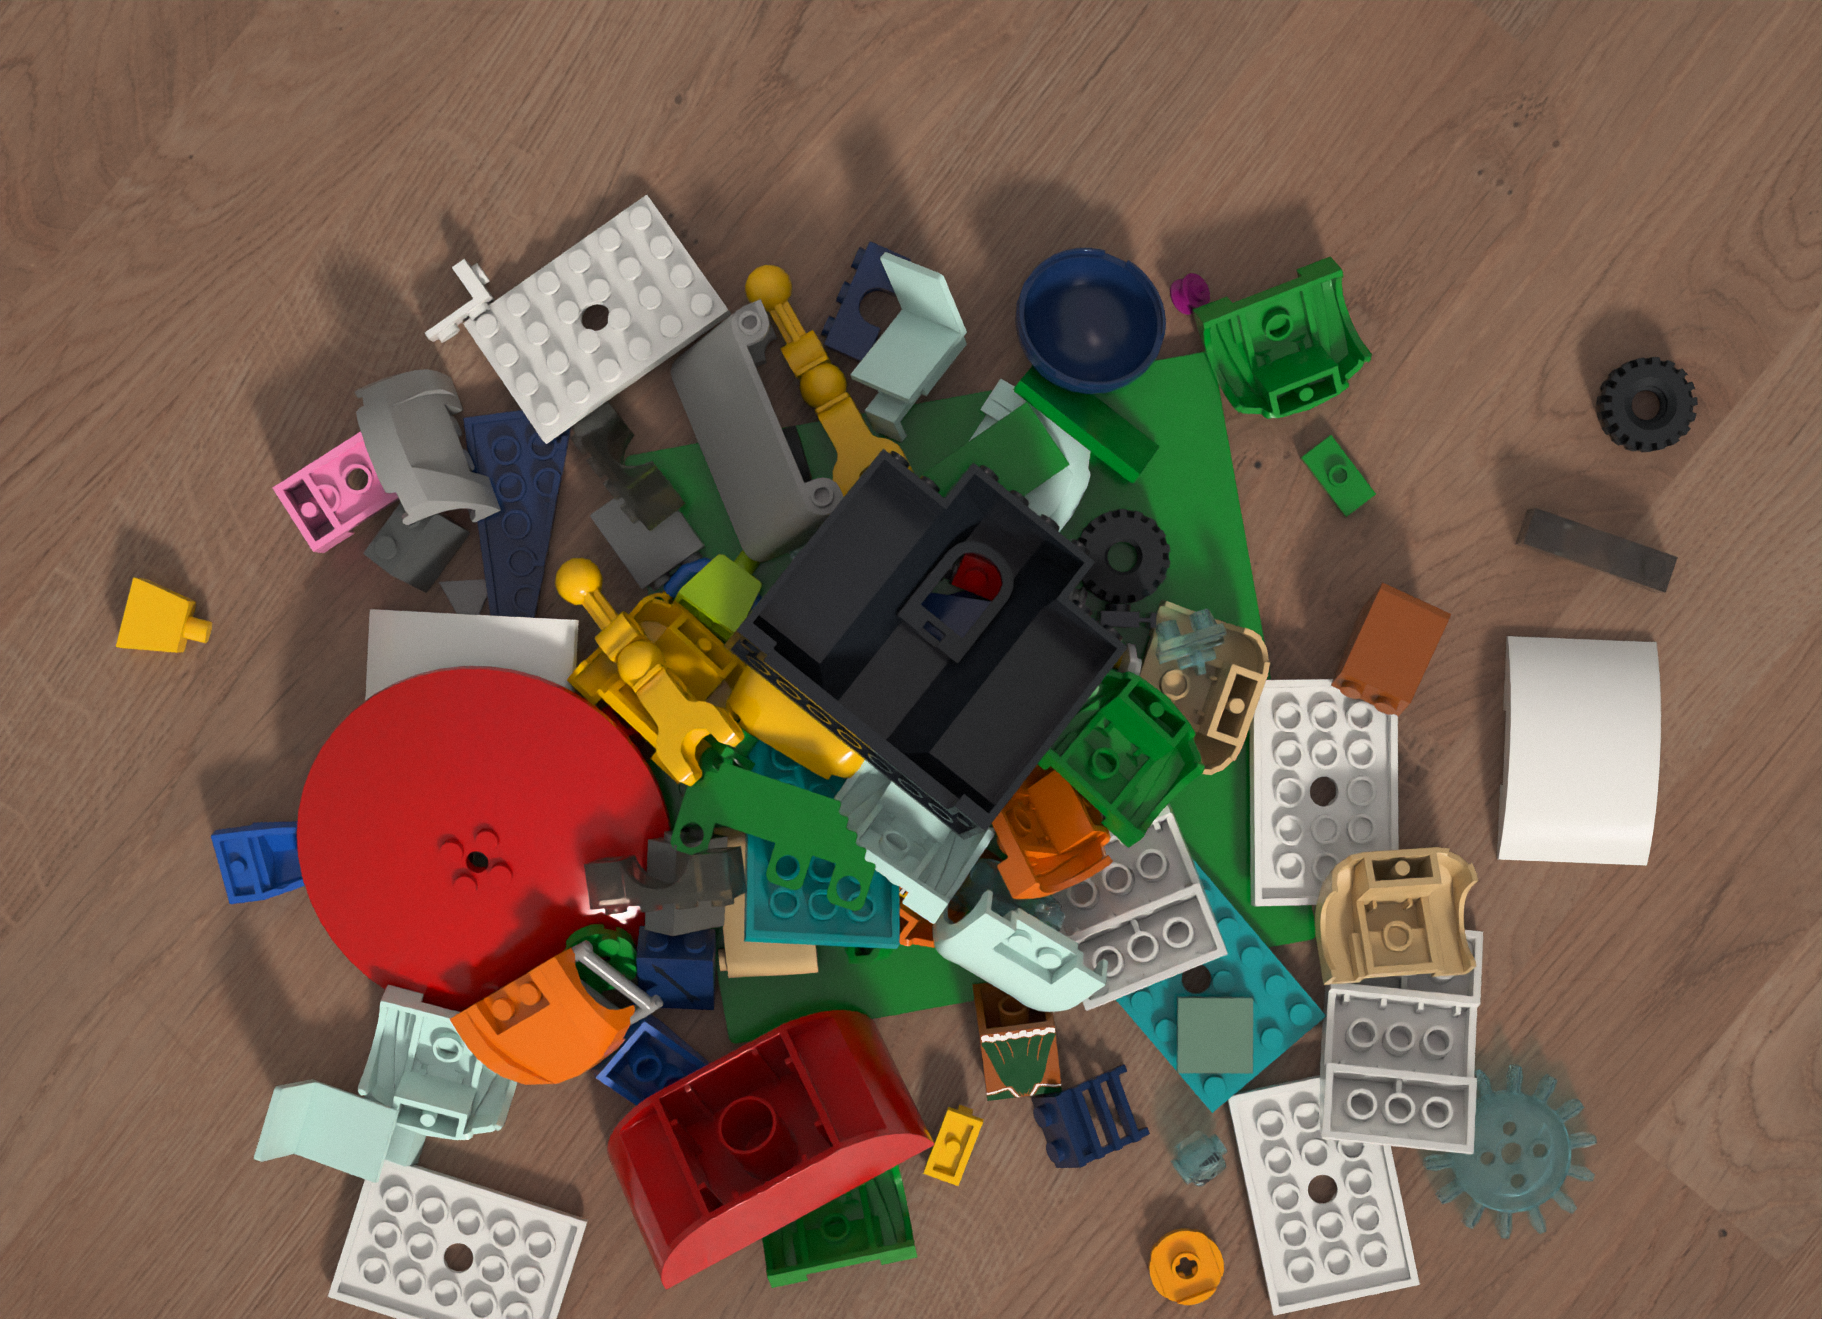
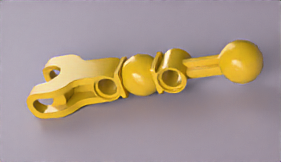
M765 264L759 266L749 274L745 282L747 300L753 303L761 299L765 311L770 313L784 338L786 345L780 349L794 375L800 380L799 390L801 396L809 406L815 408L814 411L838 453L837 462L833 469V481L837 483L843 496H845L882 449H885L888 453L895 451L906 460L907 458L898 444L886 438H878L871 433L850 394L846 392L847 382L843 372L837 366L831 364V360L814 330L805 332L788 301L792 293V283L789 275L776 265ZM909 466L908 469L914 473L912 467Z
M571 558L564 562L556 572L555 586L558 594L567 603L583 605L602 630L595 636L597 644L611 661L617 663L621 679L632 687L638 699L658 726L659 733L656 740L657 756L678 781L692 786L702 777L703 773L695 757L696 746L700 740L712 734L718 742L734 748L744 739L743 731L726 709L704 701H697L672 668L665 666L666 661L662 651L646 636L638 622L625 611H622L619 615L601 593L603 577L598 566L589 559Z

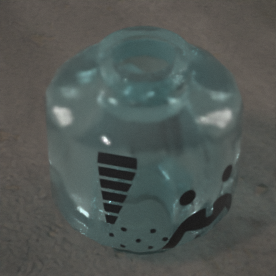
M1195 1131L1173 1148L1174 1159L1170 1162L1187 1186L1193 1183L1201 1187L1225 1170L1226 1162L1223 1155L1228 1151L1216 1134L1208 1137L1203 1131Z

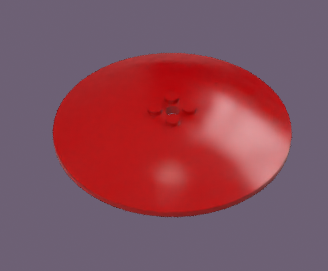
M459 666L432 670L398 681L372 695L356 707L337 726L317 755L303 788L298 810L297 847L302 878L310 902L321 924L349 961L385 990L388 985L415 991L424 994L423 1003L462 1012L562 953L566 948V941L569 936L585 926L604 924V929L616 931V927L624 929L633 937L637 947L639 926H645L648 839L664 837L665 831L672 830L662 791L650 766L626 733L603 711L571 690L536 675L492 666ZM475 851L483 853L488 859V865L485 867L474 866L469 860V854Z

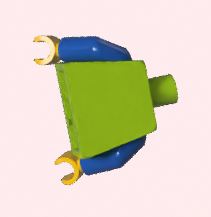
M744 550L740 552L734 562L723 554H718L712 560L704 557L680 566L669 581L664 584V591L652 595L655 599L657 597L663 598L669 604L677 601L713 634L727 642L762 599V596L759 594L762 583L752 576L760 562L750 559Z

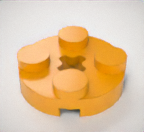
M1180 1228L1166 1233L1152 1246L1148 1269L1154 1287L1162 1296L1178 1304L1194 1305L1207 1300L1216 1291L1221 1276H1223L1224 1262L1218 1246L1204 1232L1198 1229ZM1183 1257H1187L1189 1261H1196V1265L1191 1268L1192 1274L1189 1276H1185L1183 1271H1176V1266L1180 1264V1259Z

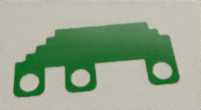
M724 762L720 765L718 773L708 771L705 773L702 781L698 780L692 786L687 785L671 837L673 848L674 845H677V851L695 857H702L706 854L715 823L774 842L775 846L766 872L767 879L771 883L791 890H798L802 887L812 856L836 863L827 890V899L832 904L852 911H858L864 906L876 868L874 863L865 860L866 848L856 844L858 834L848 830L849 818L839 813L841 807L839 800ZM688 823H696L703 830V840L697 847H687L681 841L680 832ZM785 855L795 857L800 865L799 874L792 880H783L776 872L778 860ZM845 876H853L860 883V894L853 901H844L837 894V883Z

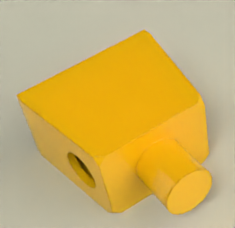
M133 577L116 647L175 653L184 652L188 639L202 643L208 642L212 630V622L193 617L196 601L148 579Z

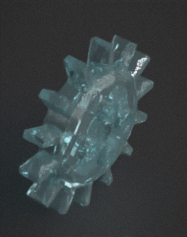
M1510 1064L1507 1072V1089L1493 1092L1489 1077L1481 1069L1474 1071V1078H1477V1088L1480 1093V1097L1476 1099L1474 1153L1448 1152L1442 1155H1430L1423 1158V1165L1427 1170L1439 1171L1451 1168L1455 1176L1451 1183L1443 1186L1435 1194L1437 1199L1444 1205L1452 1202L1463 1192L1471 1196L1473 1200L1464 1212L1462 1223L1470 1229H1473L1478 1224L1486 1208L1498 1211L1496 1229L1497 1234L1503 1239L1510 1238L1512 1215L1515 1212L1526 1211L1529 1224L1539 1234L1546 1232V1221L1540 1212L1539 1206L1550 1198L1554 1199L1562 1210L1573 1214L1577 1209L1575 1203L1570 1196L1560 1190L1566 1176L1574 1177L1580 1181H1593L1595 1176L1584 1165L1571 1163L1572 1149L1588 1148L1597 1144L1596 1136L1593 1133L1582 1131L1568 1135L1564 1125L1566 1121L1577 1116L1585 1108L1581 1101L1574 1098L1554 1111L1547 1105V1100L1554 1092L1558 1080L1546 1074L1540 1080L1533 1095L1521 1091L1524 1077L1522 1067L1517 1064ZM1509 1121L1514 1122V1132L1504 1134L1503 1125ZM1508 1143H1517L1521 1147V1156L1516 1162L1507 1163L1502 1159V1149ZM1537 1144H1544L1545 1152L1541 1156H1534L1533 1148ZM1484 1152H1491L1493 1154L1491 1163L1482 1164L1480 1161L1481 1155ZM1521 1174L1523 1176L1522 1184L1516 1187L1512 1186V1176Z

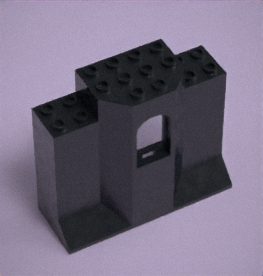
M882 449L724 644V647L965 840L988 829L1128 647L1121 642L1123 637L1118 631L1107 624L1101 626L1091 618L1092 612L1086 605L1076 599L1071 601L1067 598L1095 563L1089 557L1090 551L1075 539L1069 541L1058 532L1060 527L1050 517L1044 514L1039 516L1028 507L1029 501L1022 494L1015 490H1010L1009 492L998 483L999 477L990 468L984 465L978 467L975 463H972L955 481L947 493L941 496L939 494L940 488L926 476L919 478L908 469L910 464L904 457L895 451L888 453L885 449ZM973 553L984 557L997 569L1001 578V587L995 598L965 636L961 638L921 604L957 558L963 554ZM926 622L930 623L944 635L941 641L937 640L923 628Z

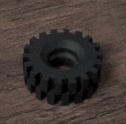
M1660 357L1638 358L1614 369L1608 374V380L1603 381L1600 387L1602 394L1597 397L1596 405H1600V412L1597 413L1598 421L1603 420L1605 427L1602 428L1606 435L1611 434L1614 438L1612 442L1616 445H1624L1626 450L1633 452L1641 451V453L1665 449V447L1680 441L1679 438L1686 435L1691 429L1688 425L1690 422L1695 421L1697 414L1693 412V406L1698 405L1697 397H1693L1691 390L1695 389L1692 381L1687 382L1684 378L1688 374L1683 369L1677 370L1674 367L1675 363L1669 360L1661 361ZM1643 390L1653 392L1660 402L1659 412L1650 420L1637 417L1632 410L1634 396Z
M1119 509L1098 516L1083 529L1081 536L1078 538V541L1090 551L1089 557L1095 561L1081 579L1084 583L1083 585L1101 600L1116 604L1137 602L1153 594L1165 580L1167 569L1170 567L1169 552L1171 551L1165 539L1164 531L1156 525L1152 518H1148L1138 511ZM1118 542L1131 544L1137 552L1135 566L1125 572L1115 570L1108 561L1110 548Z

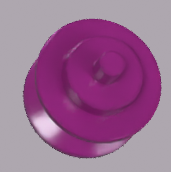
M1189 273L1183 279H1177L1171 284L1170 297L1178 311L1185 315L1193 314V309L1209 303L1210 291L1201 276Z

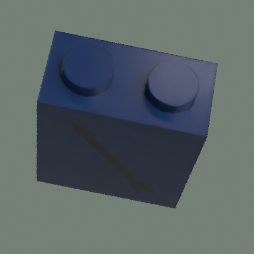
M639 926L636 957L638 987L651 997L654 995L660 996L663 1001V1006L660 1008L714 1010L717 979L715 929H705L670 936L645 930V926Z

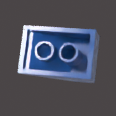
M650 1014L629 1026L624 1036L625 1041L621 1046L598 1065L591 1068L595 1078L637 1106L654 1093L710 1063L662 1021Z

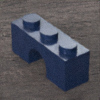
M871 241L866 249L859 247L851 265V268L857 270L851 284L844 281L836 299V302L842 305L836 318L829 315L820 335L826 338L825 348L859 363L874 346L881 332L879 327L868 323L861 316L859 311L861 301L866 295L875 291L885 292L896 297L880 257L884 252L911 262V259Z

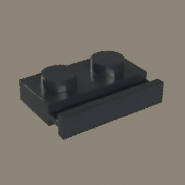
M1106 604L1105 611H1097L1096 621L1101 626L1107 624L1111 627L1137 628L1139 623H1145V628L1150 629L1156 628L1157 613H1145V618H1139L1140 612H1131V604Z

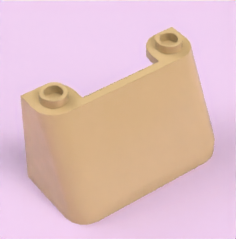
M727 826L714 828V834L728 836L725 921L723 926L725 948L718 949L720 972L728 971V978L818 973L816 945L744 942L745 833Z

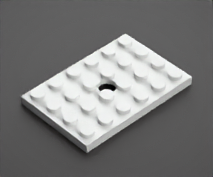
M645 195L489 305L490 310L478 315L474 321L468 319L463 324L541 439L547 444L723 321L731 313L648 195ZM596 304L603 305L609 310L608 324L598 331L586 329L582 323V316L585 310Z
M1333 679L1266 680L1251 721L1249 735L1252 906L1317 905L1319 892L1324 880L1330 871L1349 855L1361 852L1399 850L1398 716L1381 713L1374 705L1364 700L1352 699L1343 695L1340 689L1331 686ZM1320 777H1328L1330 781L1334 782L1336 787L1335 798L1326 806L1315 804L1310 796L1312 783Z
M1320 1075L1237 1092L1227 1100L1270 1306L1274 1316L1420 1285L1391 1146L1321 1139ZM1328 1175L1335 1180L1337 1191L1333 1195L1332 1200L1326 1203H1317L1310 1198L1308 1186L1314 1177Z
M384 1160L379 1181L377 1183L368 1180L364 1181L328 1297L396 1319H557L588 1219L415 1164L405 1167ZM461 1243L471 1249L473 1263L465 1271H454L448 1267L444 1255L450 1245Z

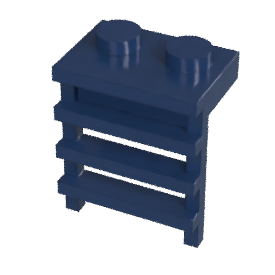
M1125 1064L1061 1092L1039 1094L1031 1098L1034 1105L1033 1114L1035 1121L1043 1130L1047 1141V1154L1056 1168H1081L1086 1166V1163L1095 1159H1101L1106 1154L1118 1151L1130 1143L1142 1140L1141 1138L1150 1134L1148 1127L1138 1130L1119 1078L1120 1074L1127 1072ZM1105 1081L1109 1087L1126 1135L1122 1138L1119 1137L1100 1084ZM1087 1089L1107 1141V1145L1104 1146L1100 1144L1082 1091Z

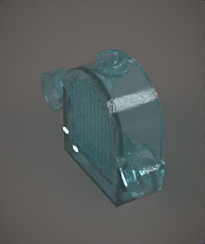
M986 858L978 859L948 905L949 909L957 912L972 911L983 893L989 889L993 892L991 910L1002 917L1011 910L1015 911L1020 908L1058 932L1066 917L1060 911L1062 905L1052 895L1035 899H1013L997 867L1001 862Z

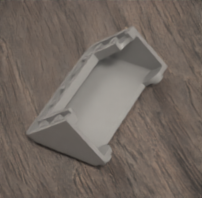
M761 299L743 306L680 355L674 361L671 368L672 380L741 547L750 559L758 562L771 560L804 546L844 497L837 483L829 478H817L807 483H804L756 369V367L767 363L765 357L766 347L769 342L777 339Z

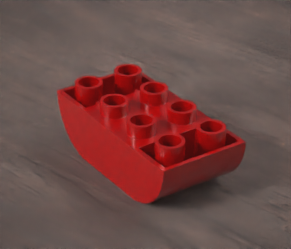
M832 1010L810 1014L784 1023L649 1096L625 1115L615 1127L608 1141L607 1155L661 1282L667 1290L935 1144L875 1022L860 1012Z

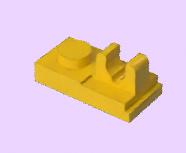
M960 1104L958 1109L948 1107L935 1138V1145L932 1146L924 1167L923 1174L959 1186L984 1119L973 1116V1109Z

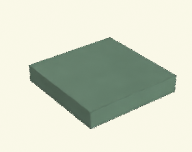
M1177 996L1176 1072L1253 1074V997Z

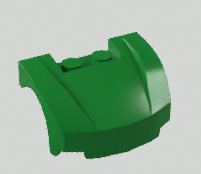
M1331 256L1296 269L1298 275L1296 279L1234 303L1226 296L1193 309L1200 339L1213 373L1224 395L1239 413L1261 414L1263 417L1271 419L1310 410L1349 387L1348 380L1363 367L1365 362L1371 361L1372 353L1358 335L1345 304L1342 288L1343 271Z
M1112 669L1038 763L1044 770L1051 766L1105 816L1101 823L1128 848L1144 837L1148 828L1161 811L1182 789L1201 775L1205 768L1204 763H1201V755L1193 740L1195 731L1173 702L1142 677L1130 671L1121 673Z
M899 1165L763 1237L766 1274L771 1288L808 1281L807 1274L880 1259L881 1265L917 1258Z

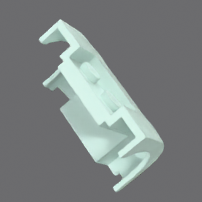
M989 889L983 893L974 909L957 923L948 918L947 905L935 924H933L934 946L943 958L958 964L1034 1010L1057 1012L1071 1009L1106 985L1107 960L1102 959L1099 961L1094 971L1083 965L1084 953L1078 950L1077 942L1022 909L1011 910L1003 917L991 910L993 892Z

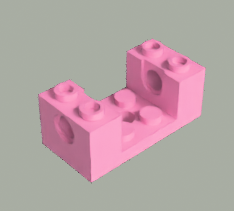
M361 432L273 487L276 495L312 551L318 553H325L355 533L353 528L399 500L396 492L385 493L367 452ZM357 468L363 469L368 475V483L361 490L352 489L348 483L350 472Z

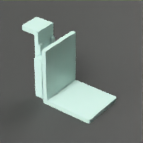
M884 252L880 260L902 310L850 375L852 380L874 388L879 392L865 409L873 429L878 433L902 442L906 438V434L900 421L921 394L928 395L967 345L964 338L967 331L942 274Z
M311 1079L275 1087L254 1159L263 1162L296 1154L377 1183L384 1160L405 1167L417 1164L426 1136L395 1125L399 1110Z

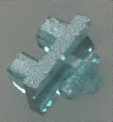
M1209 609L1191 614L1189 621L1193 632L1182 636L1176 620L1162 622L1156 626L1158 643L1156 657L1159 664L1177 659L1180 670L1193 667L1197 676L1206 673L1204 662L1216 659V654L1212 647L1224 644L1223 636L1226 635L1223 623L1217 624Z

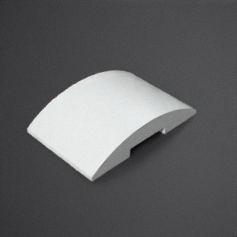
M370 609L365 701L386 687L416 674L459 666H492L517 670L542 677L575 693V688L567 679L576 669L579 620Z
M1506 636L1503 710L1506 711L1503 785H1500L1497 859L1647 865L1656 814L1661 745V692L1657 642Z
M1170 803L1156 817L1144 837L1129 848L1109 831L1111 839L1104 846L1106 856L1109 855L1113 860L1109 866L1074 886L1043 897L1056 930L1078 943V950L1084 953L1083 965L1094 971L1099 961L1102 959L1108 961L1106 985L1082 1001L1086 1011L1228 954L1213 910Z
M1465 930L1469 949L1476 961V967L1468 974L1431 977L1430 973L1364 978L1361 982L1330 984L1325 986L1323 1013L1326 1017L1322 1022L1320 1059L1321 1139L1464 1154L1474 1153L1477 1078H1474L1477 1007L1480 1005L1483 932Z

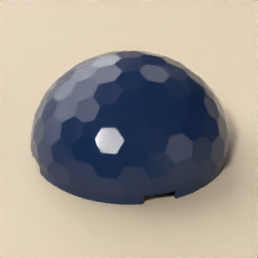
M1075 248L1059 252L1047 258L1032 271L1024 282L1016 303L1015 325L1017 336L1029 362L1039 374L1056 386L1085 394L1112 392L1130 385L1141 377L1156 360L1166 330L1163 302L1149 277L1131 261L1125 262L1105 253L1106 250Z

